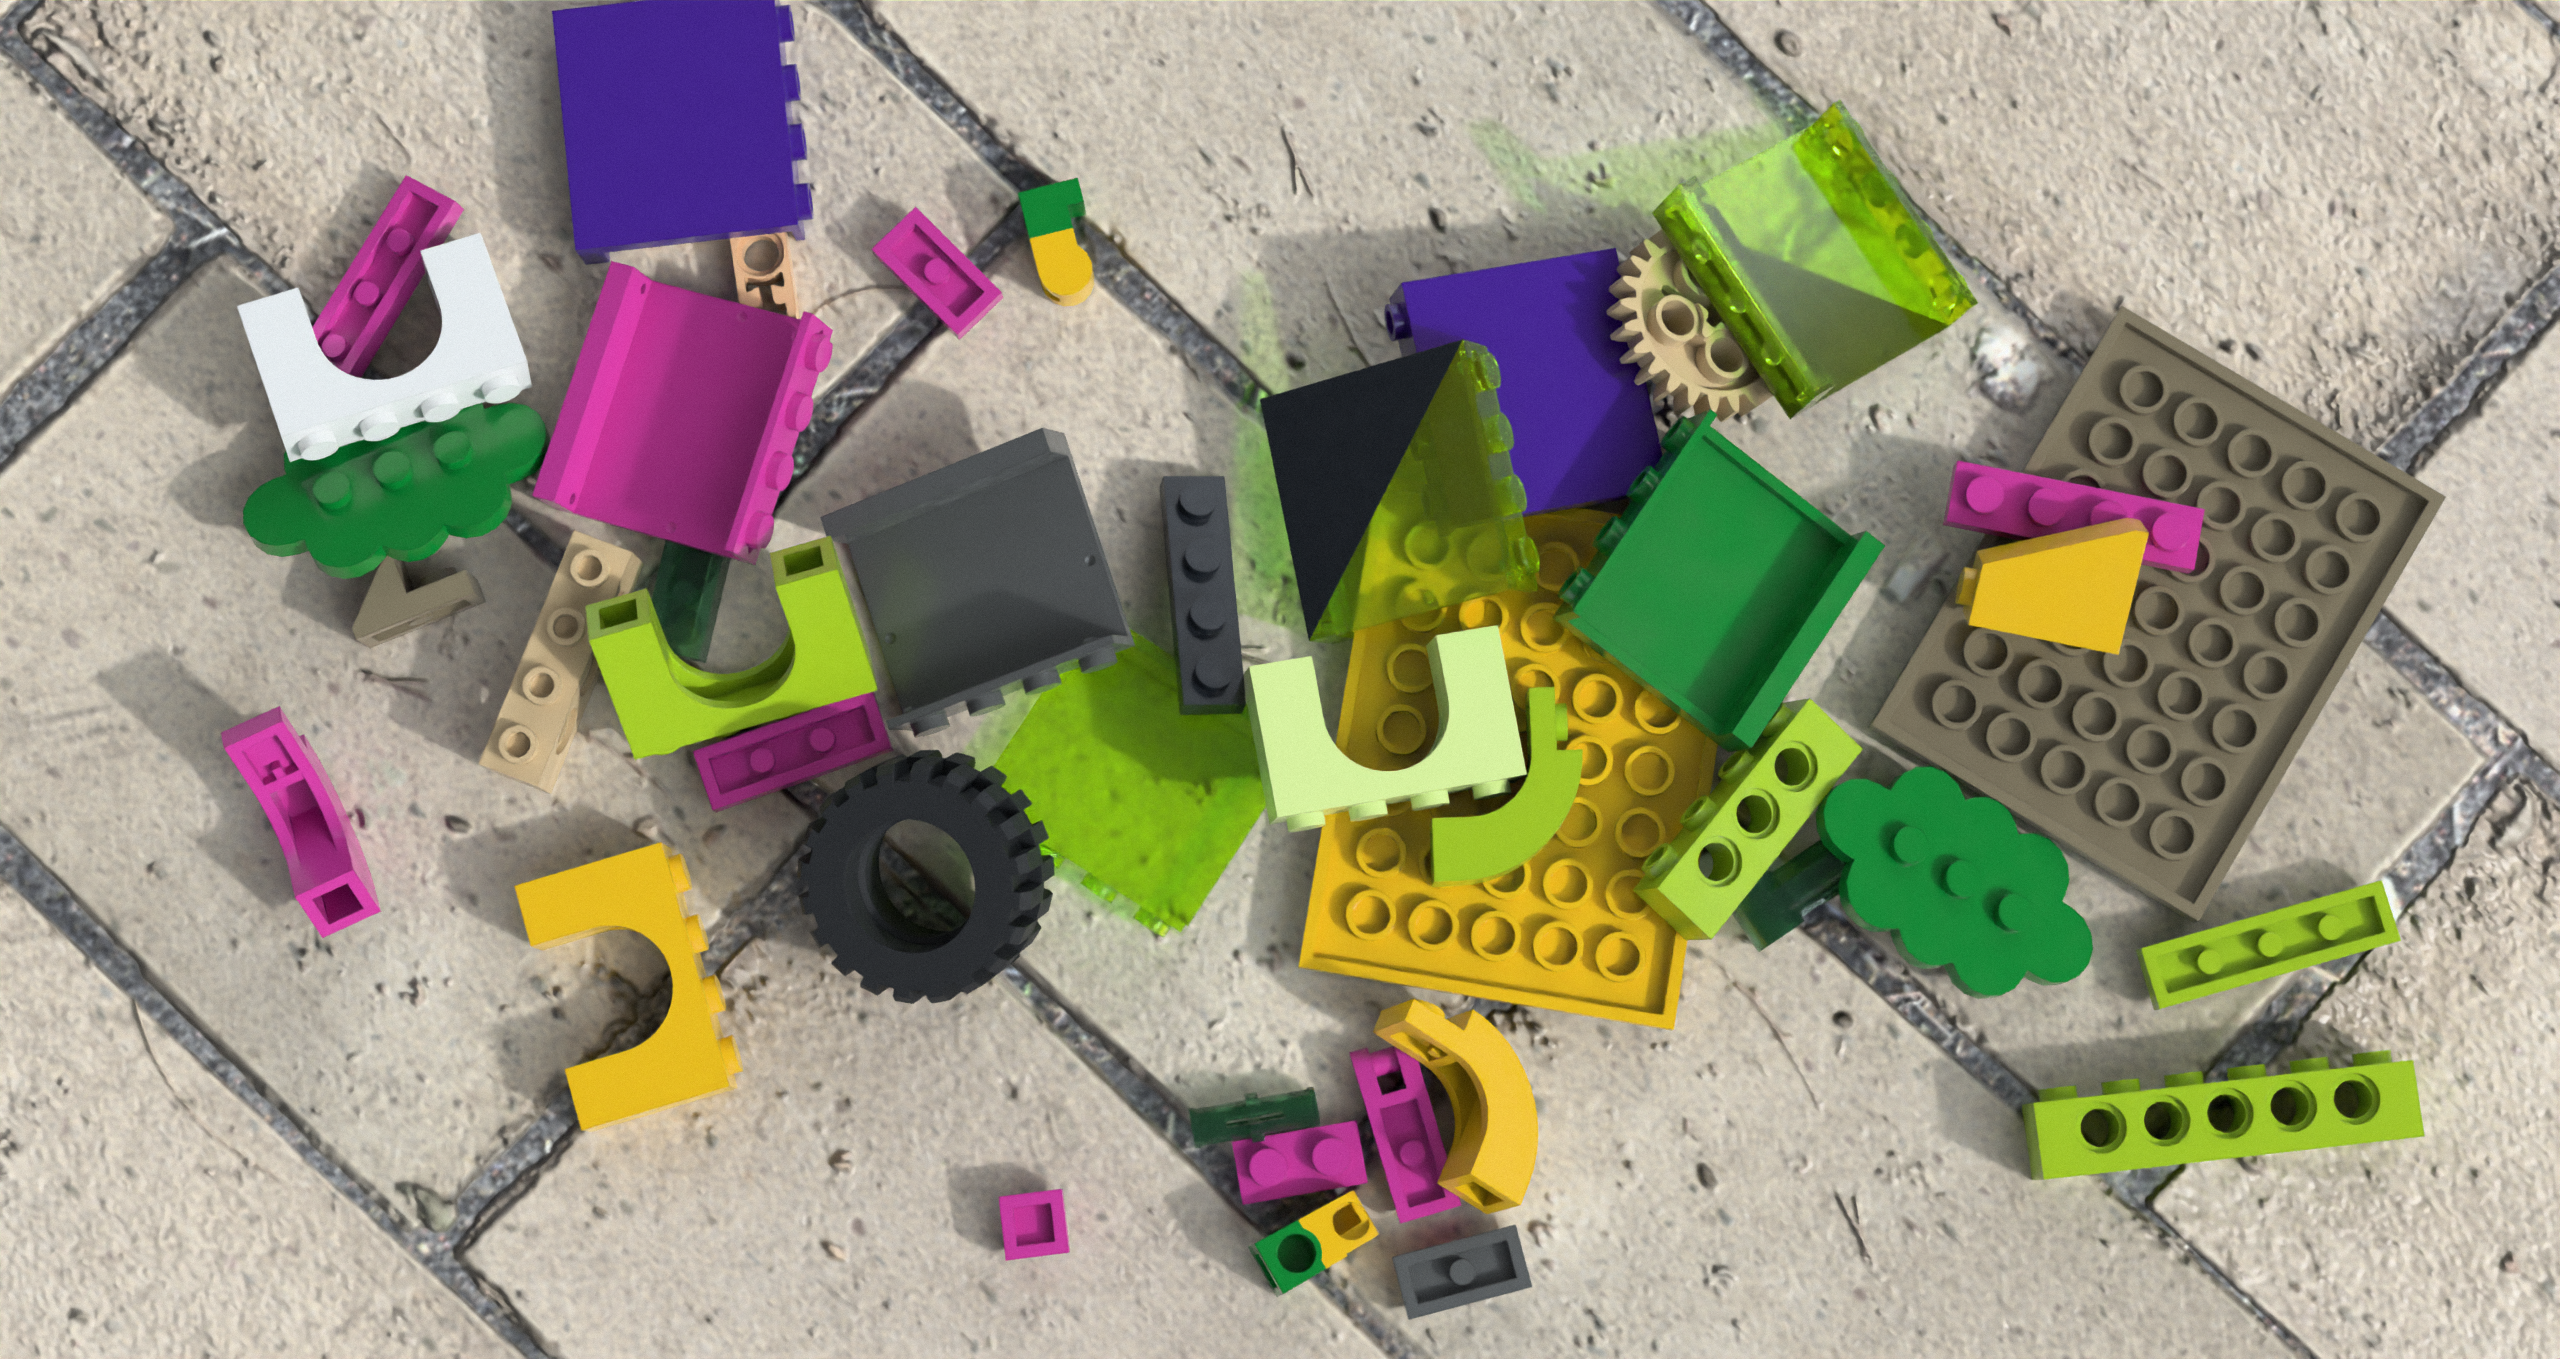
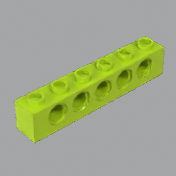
M2391 1050L2352 1054L2353 1067L2330 1069L2328 1057L2289 1061L2291 1074L2267 1076L2265 1064L2226 1068L2228 1081L2204 1083L2202 1071L2164 1075L2165 1088L2141 1091L2139 1078L2102 1082V1095L2078 1098L2076 1085L2038 1090L2040 1102L2022 1105L2032 1180H2047L2425 1137L2414 1061L2392 1062ZM2343 1082L2355 1089L2359 1100L2357 1110L2349 1118L2342 1115L2334 1103L2335 1091ZM2280 1089L2287 1091L2293 1097L2296 1104L2295 1116L2286 1125L2277 1121L2271 1111L2272 1097ZM2217 1096L2224 1098L2230 1103L2234 1114L2231 1126L2224 1132L2216 1130L2209 1122L2207 1115L2210 1102ZM2154 1103L2163 1106L2171 1118L2170 1130L2162 1139L2151 1136L2144 1124L2145 1113ZM2091 1110L2102 1114L2109 1128L2106 1140L2097 1147L2089 1144L2081 1133L2082 1119Z

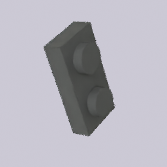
M1516 1225L1392 1257L1408 1320L1532 1287Z

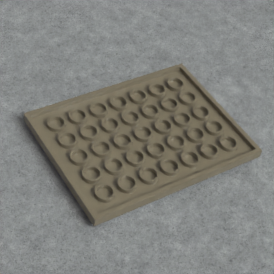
M2121 306L2115 313L2020 473L2205 509L2195 569L2187 574L2141 565L2119 655L1968 625L1963 613L1964 605L1956 604L1959 574L1868 728L1930 766L1946 772L1952 779L1980 796L1989 797L2000 802L2015 817L2188 921L2196 923L2201 919L2446 496L2136 313ZM1983 534L1964 567L1973 568L1978 550L2015 543L2020 540Z

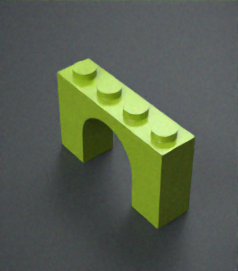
M831 536L770 553L775 587L789 625L788 632L781 646L770 658L745 671L729 674L710 673L696 669L682 661L667 643L647 588L586 605L589 642L635 760L651 755H667L689 744L714 737H729L748 727L773 720H784L807 710L878 690L871 654Z

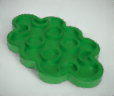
M479 403L461 409L457 415L445 421L427 422L424 420L401 427L396 434L384 440L367 441L363 439L340 446L332 455L318 460H305L301 458L290 462L285 451L284 470L286 475L274 478L260 485L248 497L243 509V524L255 546L266 554L286 557L309 551L318 569L336 578L349 579L361 577L376 569L387 556L406 562L424 560L435 554L445 543L449 535L467 539L483 536L496 529L506 519L512 505L509 484L521 481L538 471L546 456L550 444V435L539 413L527 405L506 403L485 409L483 404Z
M1915 767L1895 777L1886 788L1868 779H1850L1833 787L1818 805L1815 815L1817 833L1823 845L1835 857L1846 863L1838 884L1840 902L1846 915L1856 925L1871 932L1890 931L1899 955L1907 963L1921 969L1944 966L1951 982L1964 994L1977 999L2001 996L2015 989L2023 978L2042 986L2066 983L2080 976L2088 966L2093 951L2092 935L2084 918L2063 902L2070 879L2068 863L2062 851L2050 839L2036 833L2018 834L2016 823L2010 811L2000 802L1989 797H1974L1965 800L1957 782L1946 772L1934 767Z

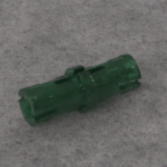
M1314 1087L1259 1098L1257 1092L1243 1094L1244 1100L1188 1109L1195 1149L1202 1148L1204 1145L1251 1138L1252 1143L1265 1141V1135L1312 1126L1320 1127L1319 1110ZM1282 1112L1281 1114H1277V1115L1266 1116V1117H1260V1116H1262V1115H1267V1114ZM1244 1118H1251V1119H1247V1120H1243V1121L1232 1122V1123H1226V1122H1228V1121H1233V1120H1238V1119H1244Z

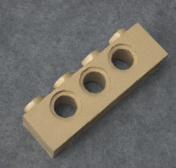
M576 530L573 531L479 765L506 778L548 794L552 793L601 672L589 642L586 605L634 591L644 563L633 552Z

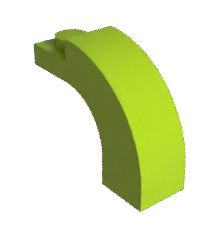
M1554 687L1529 688L1525 695L1527 775L1516 796L1503 807L1488 814L1471 817L1431 819L1429 826L1432 887L1473 885L1510 873L1532 859L1543 849L1565 820L1574 802L1580 783L1583 749L1557 750V741H1567L1568 717L1566 703H1555Z

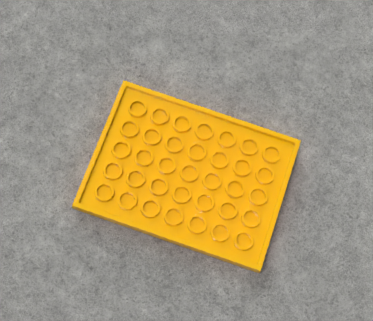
M1393 477L1373 517L1335 745L1350 760L1372 770L1398 771L1421 762L1434 744L1439 725L1438 705L1426 645L1436 635L1498 625L1526 772L1528 755L1525 695L1529 688L1554 687L1555 703H1566L1568 717L1567 741H1557V750L1583 749L1580 783L1568 815L1543 849L1532 859L1510 873L1473 885L1432 887L1430 821L1432 818L1471 817L1493 812L1503 807L1516 796L1524 783L1526 775L1517 782L1510 783V794L1495 798L1474 800L1473 792L1469 790L1448 794L1450 804L1431 809L1413 811L1411 801L1387 804V815L1368 820L1350 821L1349 811L1324 815L1326 825L1321 828L1298 968L1669 1031L1674 1030L1688 940L1686 941L1633 889L1645 876L1642 866L1650 854L1662 844H1670L1684 826L1680 823V819L1687 808L1701 796L1710 795L1718 744L1552 618L1563 603V600L1558 597V593L1564 582L1578 567L1582 566L1586 569L1598 551L1592 546L1596 535L1613 516H1617L1620 519L1622 515L1584 508H1573L1459 528L1450 537L1441 538L1437 521L1431 522L1425 510L1423 490L1424 486L1429 485V483ZM1701 852L1698 858V865L1700 864Z

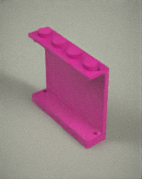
M611 261L532 496L559 511L756 565L761 548L765 549L773 534L774 518L772 514L779 493L788 486L793 474L794 460L792 453L799 432L806 429L812 417L813 399L811 396L819 372H823L830 362L833 349L830 338L833 330L809 312L803 311L801 319L652 281L633 266Z

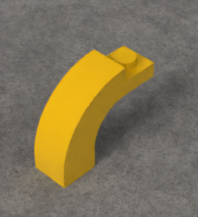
M1411 999L1382 1010L1373 1033L1429 1068L1445 1087L1453 1107L1455 1119L1453 1143L1437 1184L1485 1214L1520 1206L1535 1166L1538 1148V1118L1534 1096L1526 1072L1508 1041L1497 1028L1474 1009L1445 1019L1444 1012L1438 1006L1424 1000Z

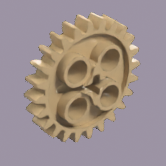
M1703 224L1697 229V231L1712 236L1708 224ZM1663 229L1629 252L1631 256L1616 269L1621 278L1609 287V292L1620 300L1607 309V315L1622 321L1623 325L1610 334L1611 340L1628 343L1630 350L1624 353L1619 360L1621 364L1638 363L1641 369L1635 377V384L1640 385L1651 379L1656 384L1653 392V401L1657 403L1668 394L1673 396V408L1676 415H1680L1693 406L1695 415L1711 409L1717 414L1720 422H1725L1736 413L1742 417L1774 396ZM1726 231L1718 239L1732 244V232ZM1750 243L1743 247V249L1752 252L1753 246Z

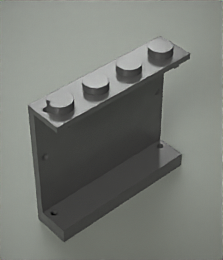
M1040 428L820 517L826 537L831 536L834 542L848 544L903 713L886 720L889 730L912 731L915 738L940 732L950 727L948 720L950 716L968 710L970 717L995 711L1006 705L1003 696L1023 688L1026 695L1050 690L1062 684L1060 674L1078 667L1081 668L1083 674L1105 669L1117 663L1115 653L1135 646L1065 433Z

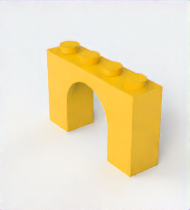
M659 842L514 885L531 947L543 951L608 931H634L649 938L660 949L671 971L673 983L671 1005L665 1020L649 1039L632 1049L564 1069L581 1131L594 1132L738 1088L734 1074L743 1072L742 1060L734 1036L723 1037L717 1013L726 1011L725 999L716 974L706 976L700 952L709 950L708 939L700 915L690 916L683 892L692 890V883L687 864L681 853L673 856L671 848Z

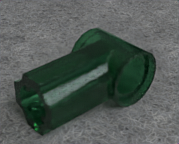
M1821 839L1775 871L1766 870L1732 913L1758 953L1805 921L1803 916L1819 905H1824L1839 894L1838 884L1846 863L1835 857L1823 845Z

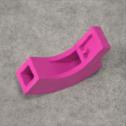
M280 706L221 732L225 751L257 797L275 831L288 865L294 896L321 937L329 936L381 912L368 864L342 802L304 734L301 736L297 734Z

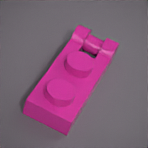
M1393 1045L1369 1053L1367 1047L1349 1052L1399 1224L1461 1206L1458 1196L1437 1184L1447 1155L1419 1062ZM1400 1071L1405 1089L1382 1095L1377 1077Z

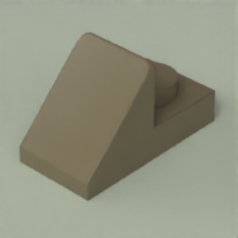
M387 556L380 563L352 626L354 636L360 643L368 648H373L483 604L486 600L478 579L466 570L457 573L455 567H449L424 576L420 579L422 587L414 590L404 561Z

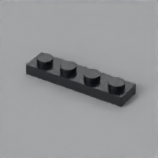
M1163 476L1160 484V499L1180 715L1242 714L1246 706L1225 476Z

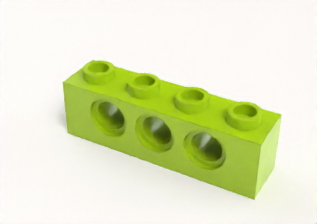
M1810 698L1782 702L1753 747L1736 751L1724 762L1718 772V776L1722 780L1709 796H1701L1687 808L1680 819V823L1684 827L1670 844L1664 843L1659 846L1646 859L1642 866L1645 876L1633 891L1686 941L1712 940L1863 748ZM1778 754L1785 758L1788 765V776L1784 783L1779 780L1775 773L1774 765ZM1741 800L1747 804L1751 813V821L1746 830L1740 826L1736 815L1737 807ZM1704 847L1710 852L1713 859V869L1708 878L1701 873L1698 865L1699 854Z

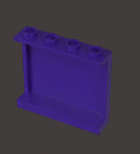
M642 0L552 11L575 251L586 265L610 262L609 252L792 231L796 241L805 240L803 221L813 220L814 212L809 182L799 183L797 161L807 160V144L803 123L793 124L791 102L801 101V87L797 64L787 65L785 42L795 41L794 21L790 5H781L779 0Z
M1616 248L1402 282L1389 298L1390 304H1386L1384 309L1386 330L1391 341L1398 340L1401 357L1462 340L1411 440L1414 456L1418 462L1424 461L1429 485H1425L1423 490L1425 510L1431 522L1437 521L1441 538L1450 537L1459 528L1629 499V503H1631L1632 500L1626 494L1635 478L1647 466L1654 468L1663 456L1647 384L1645 382L1636 385L1634 382L1641 368L1637 362L1621 364L1619 359L1630 350L1628 343L1611 340L1610 334L1623 325L1622 321L1607 315V309L1620 300L1609 292V287L1621 278V275L1616 270L1620 265Z

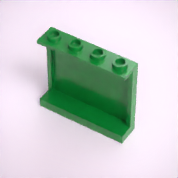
M1709 409L1688 419L1682 416L1670 427L1660 443V446L1666 450L1654 468L1647 466L1635 478L1626 494L1632 501L1620 519L1617 516H1613L1598 532L1592 543V546L1598 550L1586 569L1582 566L1578 567L1564 582L1558 593V597L1563 600V603L1552 618L1727 752H1734L1753 747L1885 545L1867 531L1853 535L1844 531L1712 428L1710 425L1717 414Z

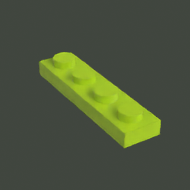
M2380 880L2137 949L2136 953L2154 1010H2159L2401 941L2383 882Z

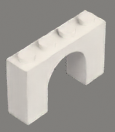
M481 233L420 251L426 277L442 320V329L436 347L429 357L412 371L398 377L383 380L363 379L349 375L334 366L325 357L318 345L299 288L237 306L290 462L301 458L305 460L322 459L335 453L340 446L363 439L367 441L384 440L396 434L401 427L424 420L427 422L445 421L457 415L463 408L485 401L491 404L503 403L515 398L521 390L532 387L527 359Z

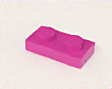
M917 207L910 211L871 249L874 256L959 340L1003 299L1002 292Z
M1357 1120L1232 1142L1243 1205L1368 1183Z

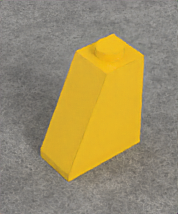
M2124 518L1978 550L1973 568H1962L1957 585L1956 604L1964 605L1963 613L1968 625L2119 655L2149 532L2141 520Z

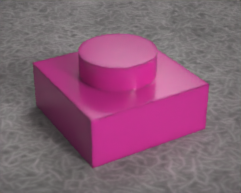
M1063 1189L998 1197L1006 1261L1070 1253Z

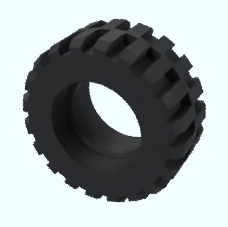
M920 750L908 757L901 754L887 759L846 781L843 788L830 794L819 807L822 817L809 823L803 842L805 846L811 848V852L798 858L797 878L808 880L809 890L799 895L802 914L813 913L818 927L812 930L810 934L819 949L828 943L838 955L831 963L838 971L847 976L855 970L863 976L860 987L877 996L890 987L894 989L893 998L895 1001L914 1004L925 995L931 1003L949 1001L960 992L968 994L983 986L1020 957L1019 953L1032 944L1041 930L1038 919L1049 911L1053 893L1049 889L1044 888V882L1054 876L1055 873L1053 856L1041 855L1039 844L1049 838L1044 823L1041 820L1031 824L1024 810L1033 803L1021 789L1012 795L1002 787L1007 776L992 765L981 772L974 769L976 764L975 757L956 752L947 758H942L939 750ZM909 819L932 824L951 836L964 851L974 875L975 899L970 917L960 927L951 931H939L920 926L905 917L889 899L880 877L879 854L886 832L896 823Z

